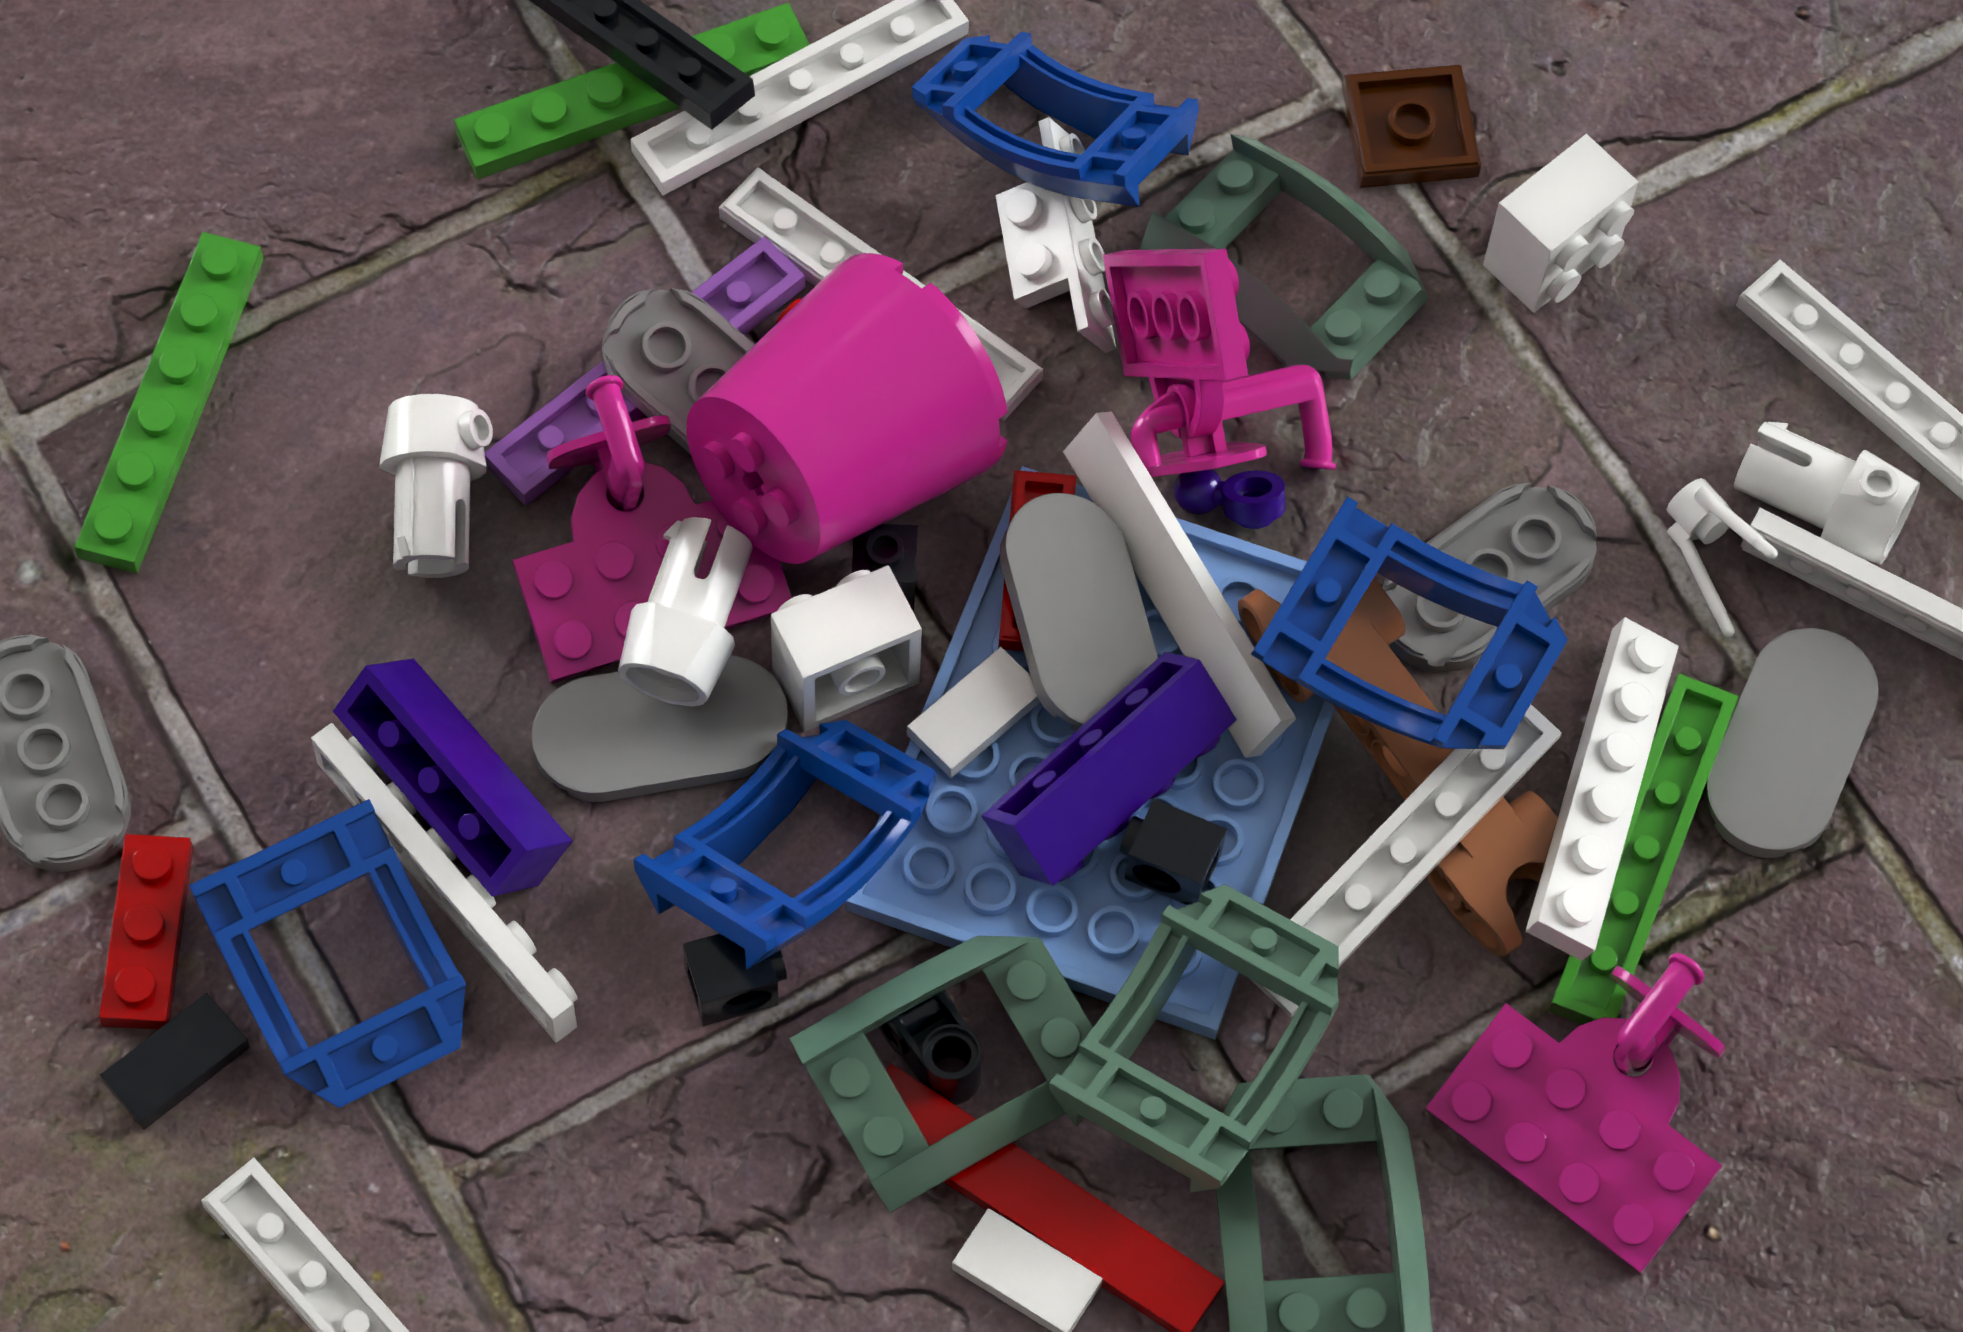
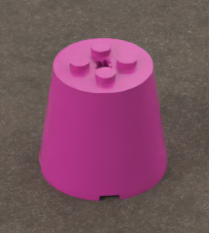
M861 253L841 262L707 390L689 410L686 423L687 441L694 465L706 490L722 514L736 530L743 533L756 548L779 561L790 564L807 562L982 475L997 464L1006 449L1008 440L1000 435L999 419L1008 413L1006 400L996 370L984 346L963 315L936 286L929 283L921 289L910 279L902 275L903 263L893 258L874 253Z

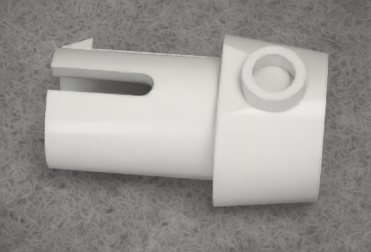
M418 394L397 399L388 407L379 469L395 475L393 565L397 571L407 569L408 563V575L425 578H443L465 573L469 569L470 481L479 479L486 473L484 446L490 444L493 436L490 418L483 410L478 408L477 404L470 400L444 394Z
M1764 422L1757 432V438L1760 439L1758 446L1750 444L1738 470L1734 488L1822 528L1823 531L1820 538L1862 559L1882 564L1905 524L1916 499L1920 482L1867 450H1863L1857 461H1854L1788 431V423Z
M691 517L683 521L677 520L664 534L663 539L669 540V545L648 602L636 604L631 610L618 668L620 677L628 685L645 695L667 703L690 707L703 705L708 700L735 647L733 636L724 627L753 549L752 542L743 533L727 525L709 576L705 579L697 578L696 575L707 547L705 538L712 521L707 518Z

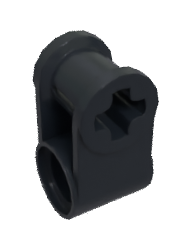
M946 990L878 1027L888 1044L898 1055L902 1056L917 1079L953 1104L968 1101L977 1092L981 1083V1045L977 1036L971 1031L956 1010ZM946 1057H957L963 1059L968 1065L963 1070L957 1072H945L940 1070L935 1064Z

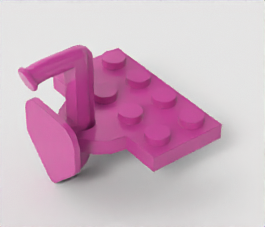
M1227 249L1123 250L1103 255L1124 376L1149 377L1155 401L1135 420L1130 433V443L1151 477L1216 469L1266 456L1265 444L1226 442L1222 420L1297 403L1305 450L1304 459L1299 461V465L1301 467L1325 470L1336 469V463L1332 462V435L1320 374L1308 365H1293L1248 375L1246 360L1250 354V343L1244 326L1239 323L1235 300L1239 290V280L1234 264L1228 259ZM1171 431L1179 439L1182 438L1184 450L1160 456L1156 434Z
M607 375L595 379L587 386L585 391L587 397L595 403L604 431L566 442L547 452L546 462L549 469L594 465L596 471L578 493L570 520L572 542L513 559L512 562L550 684L620 663L631 610L636 604L648 602L670 542L663 539V536L677 520L683 521L691 517L712 520L705 538L707 547L696 575L699 579H705L709 576L727 525L734 528L722 514L713 499L695 504L683 482L664 467L644 462L640 447L670 432L671 423L669 416L659 415L631 422L621 392L623 381L616 375ZM642 492V502L636 508L640 493ZM753 544L750 558L724 627L726 630L770 617L772 613L778 611L782 604L792 598L780 561L765 554Z
M1674 953L1669 957V967L1652 988L1625 969L1616 966L1611 972L1612 980L1640 1003L1629 1019L1603 1017L1580 1025L1560 1043L1506 1003L1426 1107L1429 1113L1640 1274H1642L1722 1168L1720 1163L1669 1126L1680 1099L1681 1077L1672 1050L1669 1047L1677 1034L1717 1058H1720L1725 1052V1046L1722 1042L1677 1008L1692 986L1699 985L1704 981V973L1700 966L1691 958L1681 953ZM1647 1071V1072H1646L1645 1074H1643V1075H1640V1076H1637V1077H1633V1076H1632V1075H1634L1635 1073H1641V1072Z

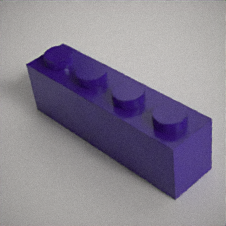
M1164 652L983 813L981 817L1019 875L1054 886L1057 882L1064 881L1078 872L1083 865V859L1102 841L1111 839L1121 833L1127 827L1129 817L1149 799L1165 793L1173 785L1175 776L1194 758L1201 757L1213 750L1220 741V735L1237 719L1199 659Z
M414 658L366 665L332 711L491 896L539 886L573 842Z

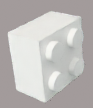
M1585 134L1499 202L1483 266L1533 313L1551 299L1556 303L1561 302L1577 287L1583 273L1593 265H1596L1598 268L1606 266L1623 248L1624 240L1621 238L1625 225L1634 214V209L1631 205L1639 181L1589 135Z
M889 565L873 572L869 570L853 572L844 577L836 587L813 597L810 594L793 597L782 604L778 611L771 614L772 670L804 732L818 727L821 723L830 722L920 684L922 628Z

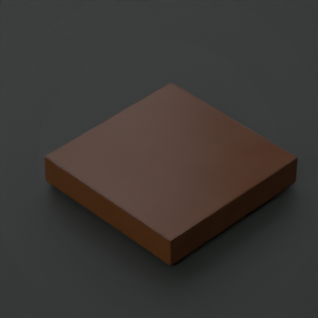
M1461 65L1344 75L1342 91L1360 188L1479 177L1481 162Z

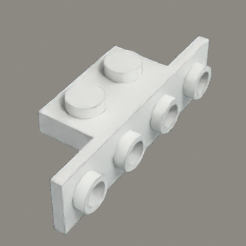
M1050 117L1038 121L1043 146L1080 155L1085 151L1080 139L1074 133L1068 134ZM1028 182L995 195L1014 300L1027 309L1070 291L1077 331L1105 353L1117 349L1112 327L1115 322L1111 300L1105 290L1102 274L1105 271L1103 261L1105 253L1095 238L1092 222L1097 217L1095 201L1062 195Z

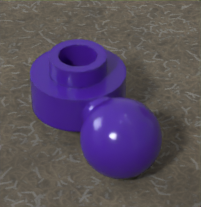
M1213 469L1180 473L1174 483L1173 492L1176 502L1186 512L1200 515L1208 513L1218 505H1221L1228 519L1249 529H1259L1270 525L1274 520L1281 517L1286 510L1284 481L1278 475L1267 471H1245L1231 476L1226 481H1222L1220 476Z

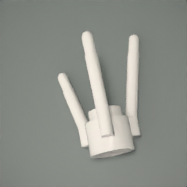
M1700 478L1682 488L1668 504L1667 512L1676 522L1668 529L1667 534L1680 547L1725 637H1732L1735 632L1734 627L1693 540L1700 539L1704 544H1710L1720 538L1730 527L1766 558L1774 559L1778 553L1776 548L1768 543L1764 537L1732 511L1729 505L1705 479Z

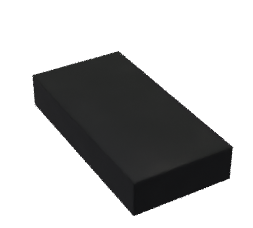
M205 993L101 1073L100 1076L107 1088L141 1128L145 1130L247 1051L250 1046L247 1038L208 993Z

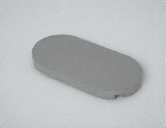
M653 288L631 295L614 311L603 337L602 357L607 374L616 375L622 379V395L648 418L659 415L669 416L671 429L668 435L691 454L686 433L687 416L690 408L755 344L697 295L686 290L670 288V291H654Z
M1532 483L1514 484L1496 492L1427 542V544L1491 574L1521 584L1528 580L1538 586L1535 592L1547 612L1575 592L1588 578L1597 551V532L1590 512L1571 493L1550 485L1547 486V489L1541 487H1531ZM1387 578L1384 580L1382 588L1400 611L1406 628L1403 636L1388 645L1396 656L1416 668L1439 673L1459 671L1477 663L1496 631V626L1438 605Z
M1052 493L1030 500L1017 511L1010 521L1000 544V562L1035 692L1043 707L1053 717L1057 718L1060 716L1064 721L1072 724L1071 729L1077 731L1157 660L1158 655L1128 548L1120 528L1104 509L1092 501L1077 495Z
M1795 629L1774 638L1758 655L1726 729L1703 791L1706 809L1708 811L1709 808L1710 815L1715 821L1714 827L1722 838L1736 849L1761 858L1786 856L1787 852H1794L1802 848V851L1812 845L1824 832L1878 701L1879 688L1874 668L1864 652L1847 638L1823 629Z
M20 635L0 641V827L11 849L21 859L37 868L56 872H68L86 868L99 862L116 848L126 833L131 817L129 791L83 662L75 652L64 645L61 647L56 643L49 642L48 638L35 635Z
M731 655L708 700L700 706L675 705L647 696L628 685L620 677L619 672L583 677L570 681L556 689L540 706L532 727L534 757L541 774L552 785L554 783L560 789L567 791V795L587 802L612 801L741 779L754 774L777 746V734L788 728L787 702L781 686L770 672L751 660Z

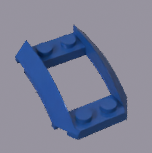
M1020 32L1008 44L991 42L990 35L964 38L912 86V96L917 107L925 110L964 145L1002 170L1025 182L1062 195L1140 207L1138 185L1169 153L1189 156L1199 112L1198 99L1186 98L1179 107L1156 105L1154 93L1125 89L1084 76L1065 67L1032 45L1031 33ZM1003 84L1037 110L1096 140L1081 155L1059 151L1020 138L983 118L975 110Z
M1347 496L1251 655L1338 707L1409 738L1446 749H1504L1568 641L1555 616L1552 620L1550 619L1535 592L1538 586L1528 580L1521 584L1491 574L1436 549L1393 523L1388 527L1356 508L1358 502ZM1376 573L1438 605L1497 627L1446 715L1386 692L1325 659Z
M847 720L819 724V735L800 737L785 729L777 734V746L745 784L710 814L673 836L674 847L654 859L644 853L634 858V870L658 914L676 905L744 948L746 970L813 930L874 876L921 817L936 782L935 770ZM816 778L883 817L846 859L810 888L792 898L739 866V864L792 812Z
M370 799L189 885L216 944L283 1074L330 1104L340 1108L460 1048L466 982L450 958L393 846L391 847ZM365 875L385 917L425 991L309 1048L278 991L249 931Z

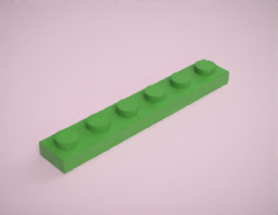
M789 2L692 36L748 76L810 45ZM616 62L455 118L454 124L456 134L476 178L480 179L677 110L680 107Z
M202 232L74 548L79 559L138 574L263 262L261 246Z
M1678 674L1652 741L1596 949L1583 961L1571 955L1569 956L1548 1012L1581 1025L1603 1017H1618L1627 992L1612 980L1611 972L1616 966H1619L1634 975L1739 696Z

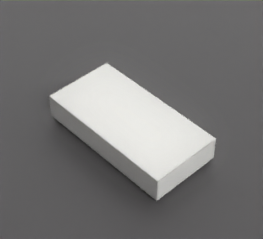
M1000 647L907 726V736L952 778L1040 703L1031 675Z
M989 1208L952 1262L953 1271L1052 1332H1072L1100 1289L1103 1279Z

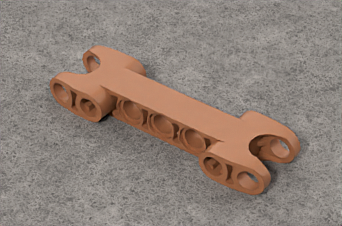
M1374 577L1325 659L1386 692L1424 708L1439 712L1388 646L1405 634V623L1394 602ZM1259 589L1252 591L1238 601V611L1242 625L1254 648L1281 605ZM1264 663L1281 688L1294 701L1303 703L1315 695L1312 691ZM1331 703L1404 800L1454 750L1439 748L1393 732ZM1531 791L1524 792L1509 804L1502 797L1427 875L1430 885L1454 918L1484 948L1500 957L1507 956L1522 944L1521 933L1507 901V884L1515 879H1531L1540 882L1558 819L1546 802Z

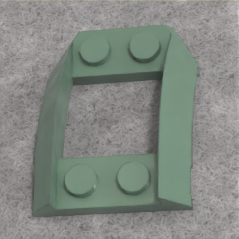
M1230 134L1233 150L1165 218L1152 211L1139 250L1225 249L1281 191L1299 200L1335 225L1375 262L1310 328L1273 291L1228 256V259L1236 268L1239 280V290L1235 296L1239 323L1283 364V367L1308 365L1316 371H1324L1325 379L1351 380L1428 301L1427 291L1408 251L1378 221L1326 179L1254 138Z
M1226 884L1200 893L1198 902L1182 908L1175 909L1168 905L1161 914V922L1140 960L1104 1014L1079 1045L1077 1056L1062 1075L1056 1074L1050 1081V1092L1076 1127L1086 1118L1191 1179L1190 1193L1221 1188L1287 1097L1338 1008L1339 946ZM1196 949L1299 1006L1267 1062L1229 1116L1129 1060L1168 1001Z
M976 936L882 984L791 1037L790 1040L802 1064L809 1072L871 1180L870 1183L888 1211L892 1213L934 1186L940 1185L998 1150L1066 1114L1050 1092L1049 1083L1056 1074L1062 1075L1077 1056L1079 1045L1093 1027L1040 937ZM983 971L1047 1081L929 1146L865 1034L932 996Z
M1370 1075L1297 1079L1266 1128L1221 1188L1215 1189L1230 1332H1433L1421 1206L1407 1125ZM1253 1082L1236 1085L1224 1108L1223 1114L1230 1115ZM1376 1142L1386 1208L1392 1273L1264 1281L1260 1229L1250 1151Z

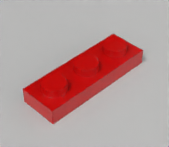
M125 834L99 1019L103 1027L159 1030L170 1021L193 855V845L190 838Z

